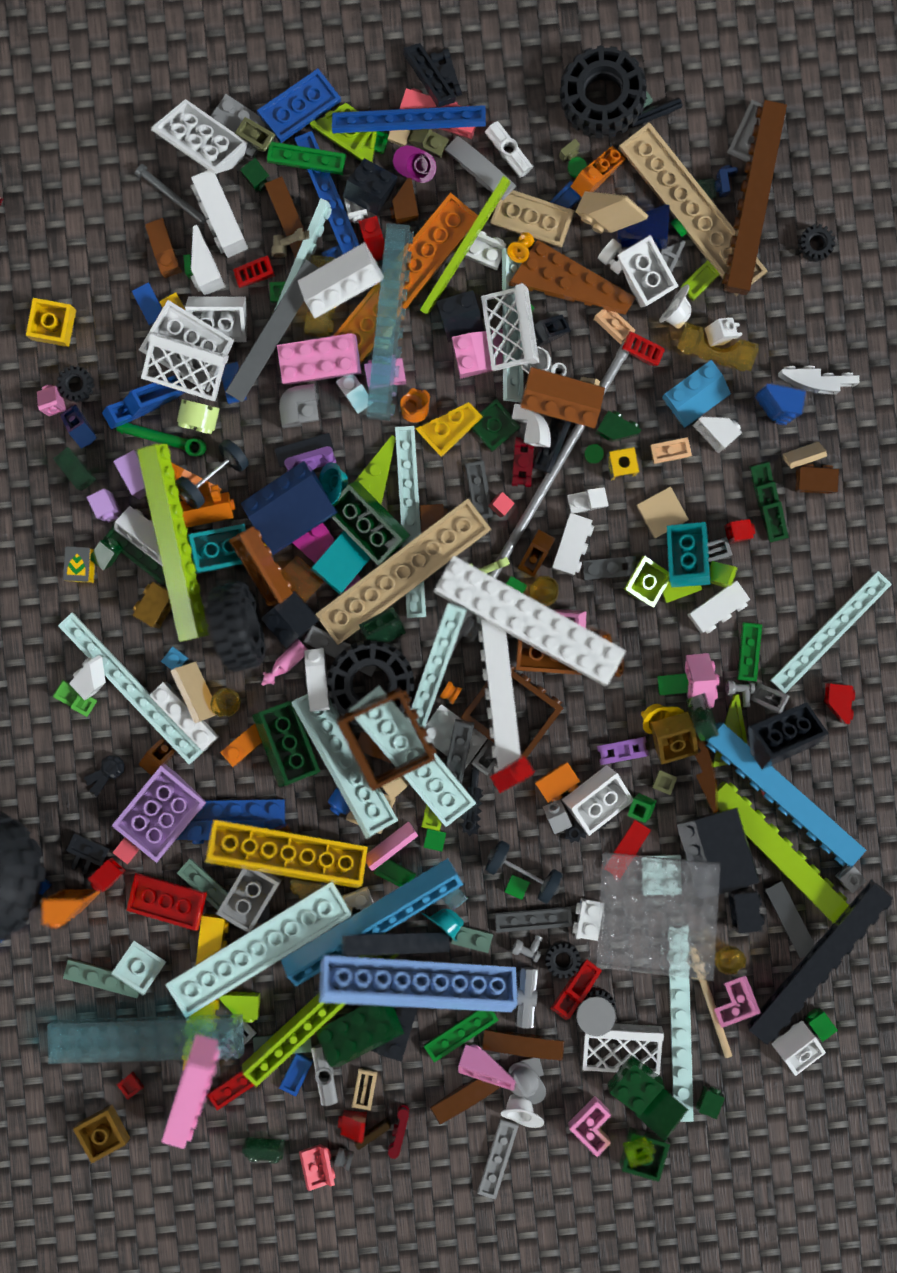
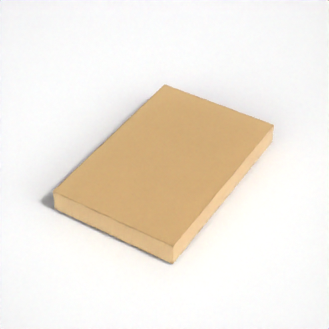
M196 662L171 670V674L195 724L220 714Z

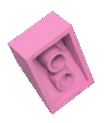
M486 331L452 337L460 379L493 371ZM497 334L493 339V345L498 348L503 341V337ZM501 352L496 357V365L503 364V354Z

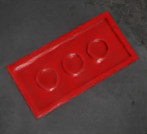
M135 873L126 911L197 931L207 892L141 873Z

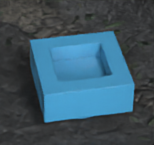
M172 646L161 662L173 670L183 666L189 658Z

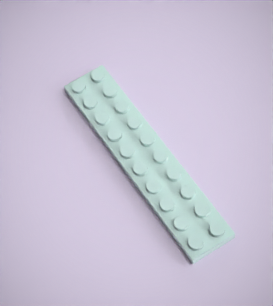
M330 882L165 985L185 1018L352 916V912L335 884Z

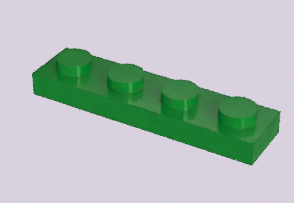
M277 142L270 143L267 155V163L343 175L346 154Z
M476 1010L424 1044V1048L435 1063L499 1021V1018L494 1011Z

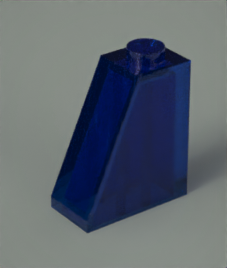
M663 205L645 212L648 215L646 220L618 230L617 239L621 240V247H632L651 235L657 248L667 249L670 205Z

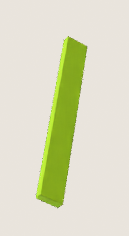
M505 176L498 183L421 307L420 311L429 314L436 301L441 296L509 187L510 180Z

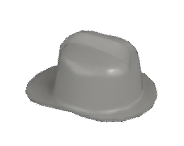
M522 1062L513 1064L508 1070V1074L515 1080L513 1094L530 1100L532 1104H537L544 1100L546 1088L533 1068Z

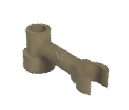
M299 228L294 234L287 237L274 235L271 248L272 256L276 258L286 257L287 245L298 240L309 239V230L302 232V228Z

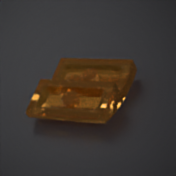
M298 555L281 572L284 579H287L291 584V591H296L305 602L325 582Z

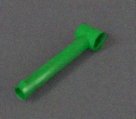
M131 423L117 427V431L122 435L125 433L160 444H167L168 446L185 450L191 456H201L206 452V444L201 439H185ZM195 442L199 444V450L196 453L192 450V445Z

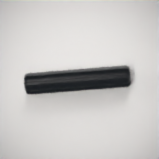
M678 97L643 111L638 116L637 122L633 126L630 125V127H637L681 109L683 106L681 99Z

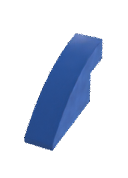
M174 375L168 377L167 380L170 383L178 381V378ZM151 383L131 390L123 401L107 406L102 414L109 427L113 429L152 412L185 392L161 384Z

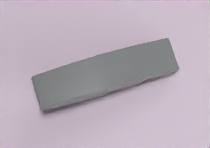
M459 136L445 149L449 156L458 161L463 169L473 175L477 182L492 193L502 177L505 176L488 159ZM511 180L509 187L501 198L502 200L516 187Z

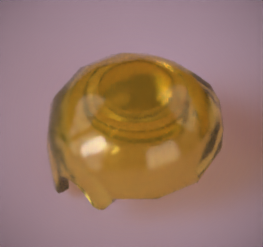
M549 576L538 577L530 587V598L544 606L552 605L558 598L559 585L555 579Z
M221 688L213 694L210 706L212 712L218 717H230L239 710L241 699L239 694L233 689Z
M724 946L715 955L716 967L726 975L737 974L741 968L746 966L744 953L735 946Z

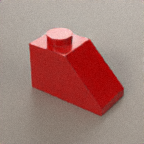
M377 216L358 221L363 240L375 262L389 258Z
M750 519L733 521L724 525L729 544L754 538L755 526L750 522Z
M522 756L491 775L490 778L499 793H502L535 772L525 756Z
M344 1110L343 1116H339L338 1128H341V1135L363 1143L367 1112Z

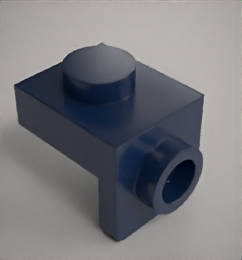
M724 166L716 174L715 191L719 192V198L727 197L730 193L728 177L736 176L738 167Z

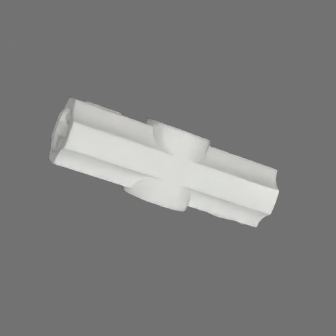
M497 121L488 127L485 134L519 178L529 173L533 168L532 164L518 148L517 142L508 135L501 124ZM512 147L514 151L508 153L504 150V148Z

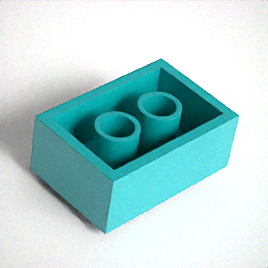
M706 522L667 525L669 580L671 587L710 585Z
M245 524L188 534L193 564L196 569L195 573L243 565L229 539L246 530Z

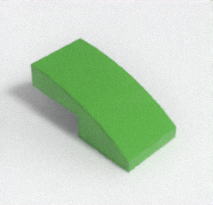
M65 680L61 681L53 694L54 698L88 717L97 702L93 697L84 700L69 682Z

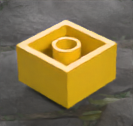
M33 298L26 336L33 341L69 347L76 309L70 304Z

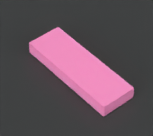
M407 822L369 851L366 855L368 867L372 871L418 837L413 826Z

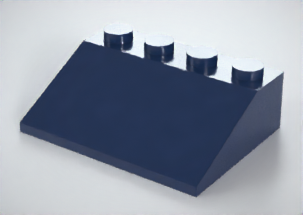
M302 461L241 502L248 518L255 529L260 532L263 541L273 555L337 513L315 472L305 461Z

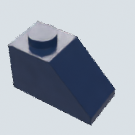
M76 404L60 414L68 433L81 449L97 439L92 427Z

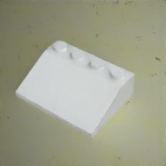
M186 99L151 128L156 134L214 174L233 169L243 160L248 144L247 141Z
M167 300L139 351L147 355L150 343L148 341L149 336L155 332L226 355L229 354L234 340ZM154 346L153 355L156 360L165 356L161 348ZM178 353L169 356L175 366L183 362ZM166 358L159 361V363L171 369ZM197 359L188 361L193 372L201 368ZM185 364L176 368L182 377L190 374ZM211 364L206 367L211 378L217 375L219 366ZM203 369L195 373L200 384L208 380ZM192 376L186 378L187 380L196 385ZM210 382L202 385L201 387L203 390L209 392L212 388V385Z

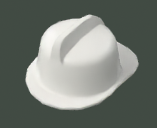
M688 284L684 285L676 294L668 309L661 316L660 323L667 321L675 328H681L689 319L691 305L686 299L689 290Z
M514 1094L510 1095L506 1110L501 1112V1116L526 1127L538 1128L544 1125L543 1119L534 1114L530 1100Z

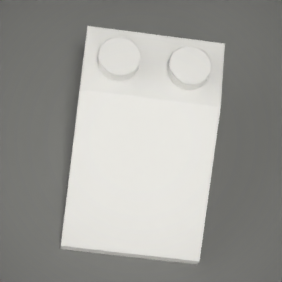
M195 225L193 226L191 260L193 276L190 277L198 292L202 291L204 296L224 288L225 284L199 227Z
M651 235L617 255L629 287L636 297L640 308L651 304L678 287Z

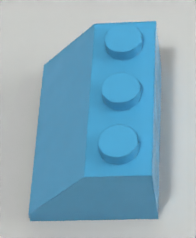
M710 360L666 392L662 398L685 428L731 393L723 374L714 362Z

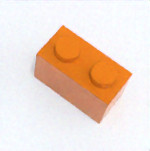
M566 761L535 781V784L549 803L550 801L554 802L561 799V794L565 791L570 793L578 788L577 784L580 780Z

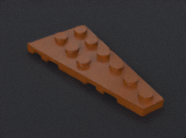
M539 240L536 241L529 252L528 259L521 264L509 283V286L513 287L523 283L529 291L537 290L544 292L548 296L572 302L576 300L584 302V305L600 306L604 310L626 315L636 299L632 294Z

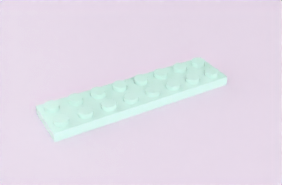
M379 685L352 706L349 712L386 694V692ZM392 700L355 718L395 767L426 753L412 724ZM434 753L436 760L404 775V778L445 827H447L474 806L476 801L438 755Z
M308 694L292 701L291 703L365 837L368 838L397 822L398 819L381 788L372 791L337 724L336 718L340 717V715L334 709L331 699L329 698L330 710L310 712Z

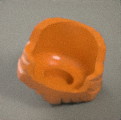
M411 388L401 398V412L405 420L416 423L427 417L430 394L426 390L421 391Z

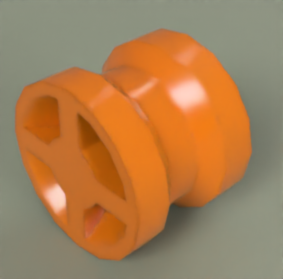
M449 681L440 698H446L453 705L462 688L453 686V683Z

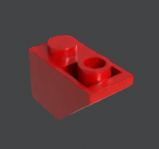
M826 683L824 703L841 723L850 724V720H853L854 710L851 709L852 701L855 700L853 686Z
M110 858L88 880L91 882L90 885L93 889L103 893L111 888L126 870L113 858Z

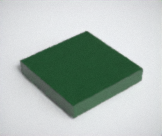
M496 398L479 412L483 417L471 429L487 448L493 452L516 433L521 426L516 420L512 419L510 413Z
M663 1088L640 1116L636 1113L635 1115L665 1141L689 1109Z

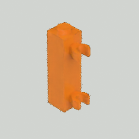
M216 484L210 486L211 496L204 497L205 502L198 509L192 508L184 501L180 502L186 528L234 518L233 510H236L235 500L230 498L229 492L220 494L219 486Z

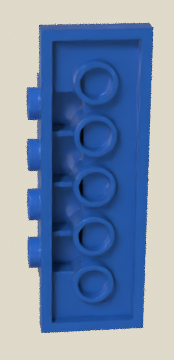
M285 799L205 800L206 804L176 840H192V844H204V840H209L214 820L271 830L285 824Z

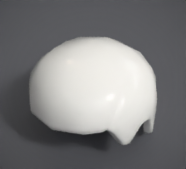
M537 346L539 363L522 364V369L528 374L530 367L548 371L551 366V357L548 351ZM523 353L521 354L520 359H524Z

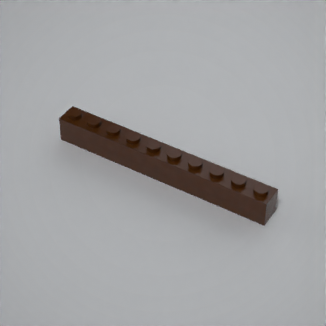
M764 100L756 111L755 118H758L757 125L754 124L752 130L754 142L750 143L748 155H751L750 162L747 161L744 173H747V177L741 185L743 197L739 199L737 210H740L739 217L735 218L733 225L736 232L735 236L732 235L729 247H732V252L728 254L726 266H729L728 272L724 273L722 284H725L724 291L747 295L751 289L787 104Z

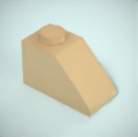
M402 776L382 787L390 799L393 800L409 785V782Z

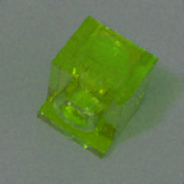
M646 1137L623 1143L631 1167L654 1161L652 1154L655 1153L652 1141L648 1142ZM643 1148L641 1152L636 1151V1149Z

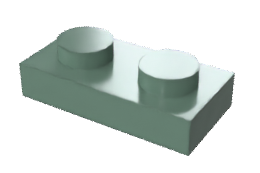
M462 926L455 936L457 942L452 938L451 944L489 953L493 933Z

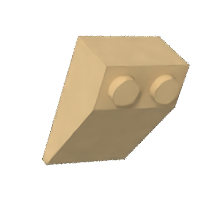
M587 191L584 192L575 211L583 222L590 224L592 230L600 234L603 232L612 233L648 218V215L627 196Z

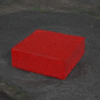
M131 1072L116 1084L127 1100L144 1088L134 1072Z

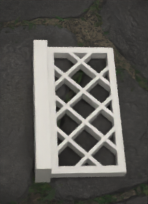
M523 283L515 285V288L481 296L491 368L493 371L527 363H539L529 290ZM515 294V301L511 306L504 302L508 295ZM496 299L499 301L493 311L488 308L487 300ZM502 304L509 308L503 318L496 313ZM512 311L518 314V319L514 325L507 321ZM494 315L501 319L496 329L490 325ZM505 322L512 326L506 336L499 332ZM515 329L521 334L517 343L509 339ZM497 334L504 338L498 348L493 345V339ZM507 341L515 345L509 355L502 351ZM518 348L523 350L524 359L515 360L512 358ZM500 352L507 356L503 364L496 365V357Z
M156 332L151 333L141 378L216 401L224 367L229 355ZM154 346L161 348L165 356L156 360L153 355ZM174 353H178L183 362L176 366L169 357ZM166 358L171 369L163 372L158 362ZM197 359L201 368L193 372L188 361ZM155 364L160 375L156 377L148 376L149 367ZM185 364L190 374L181 378L176 368ZM211 364L219 366L217 375L212 378L206 369ZM203 369L208 380L200 384L195 373ZM172 370L178 378V381L174 383L168 382L165 374ZM192 376L197 385L192 389L187 388L183 380ZM210 382L214 388L212 395L205 394L201 386Z
M614 1023L610 1032L603 1036L595 1037L585 1033L582 1070L617 1072L631 1055L637 1058L635 1054L643 1048L648 1055L641 1062L644 1064L652 1058L656 1062L655 1069H650L660 1075L661 1050L664 1039L662 1026ZM589 1038H597L601 1042L594 1049L588 1044ZM611 1039H616L620 1044L612 1050L606 1043ZM631 1040H635L639 1044L633 1051L626 1046ZM650 1041L657 1042V1048L652 1052L645 1047ZM605 1046L610 1053L601 1058L596 1052ZM624 1047L629 1054L621 1060L615 1053ZM594 1054L599 1062L595 1065H587V1059ZM614 1056L618 1063L615 1066H608L605 1061Z

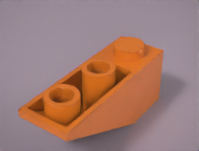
M611 146L578 174L571 188L581 197L585 191L594 192L625 161V158Z

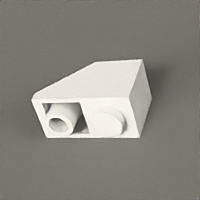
M100 655L93 659L91 657L86 659L82 663L84 667L78 669L73 674L74 678L69 683L84 700L96 694L106 683L103 661Z

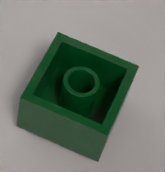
M633 1055L627 1059L607 1083L609 1093L639 1116L664 1088L662 1077Z
M630 1127L619 1163L621 1170L660 1182L670 1147L668 1139L663 1141L656 1134Z

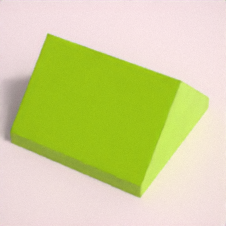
M642 556L624 590L630 596L651 607H655L669 582V571L646 556Z

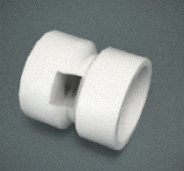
M613 238L599 254L598 259L605 265L610 264V269L619 275L623 269L619 260L616 262L613 259L617 254L627 249H621L622 245Z

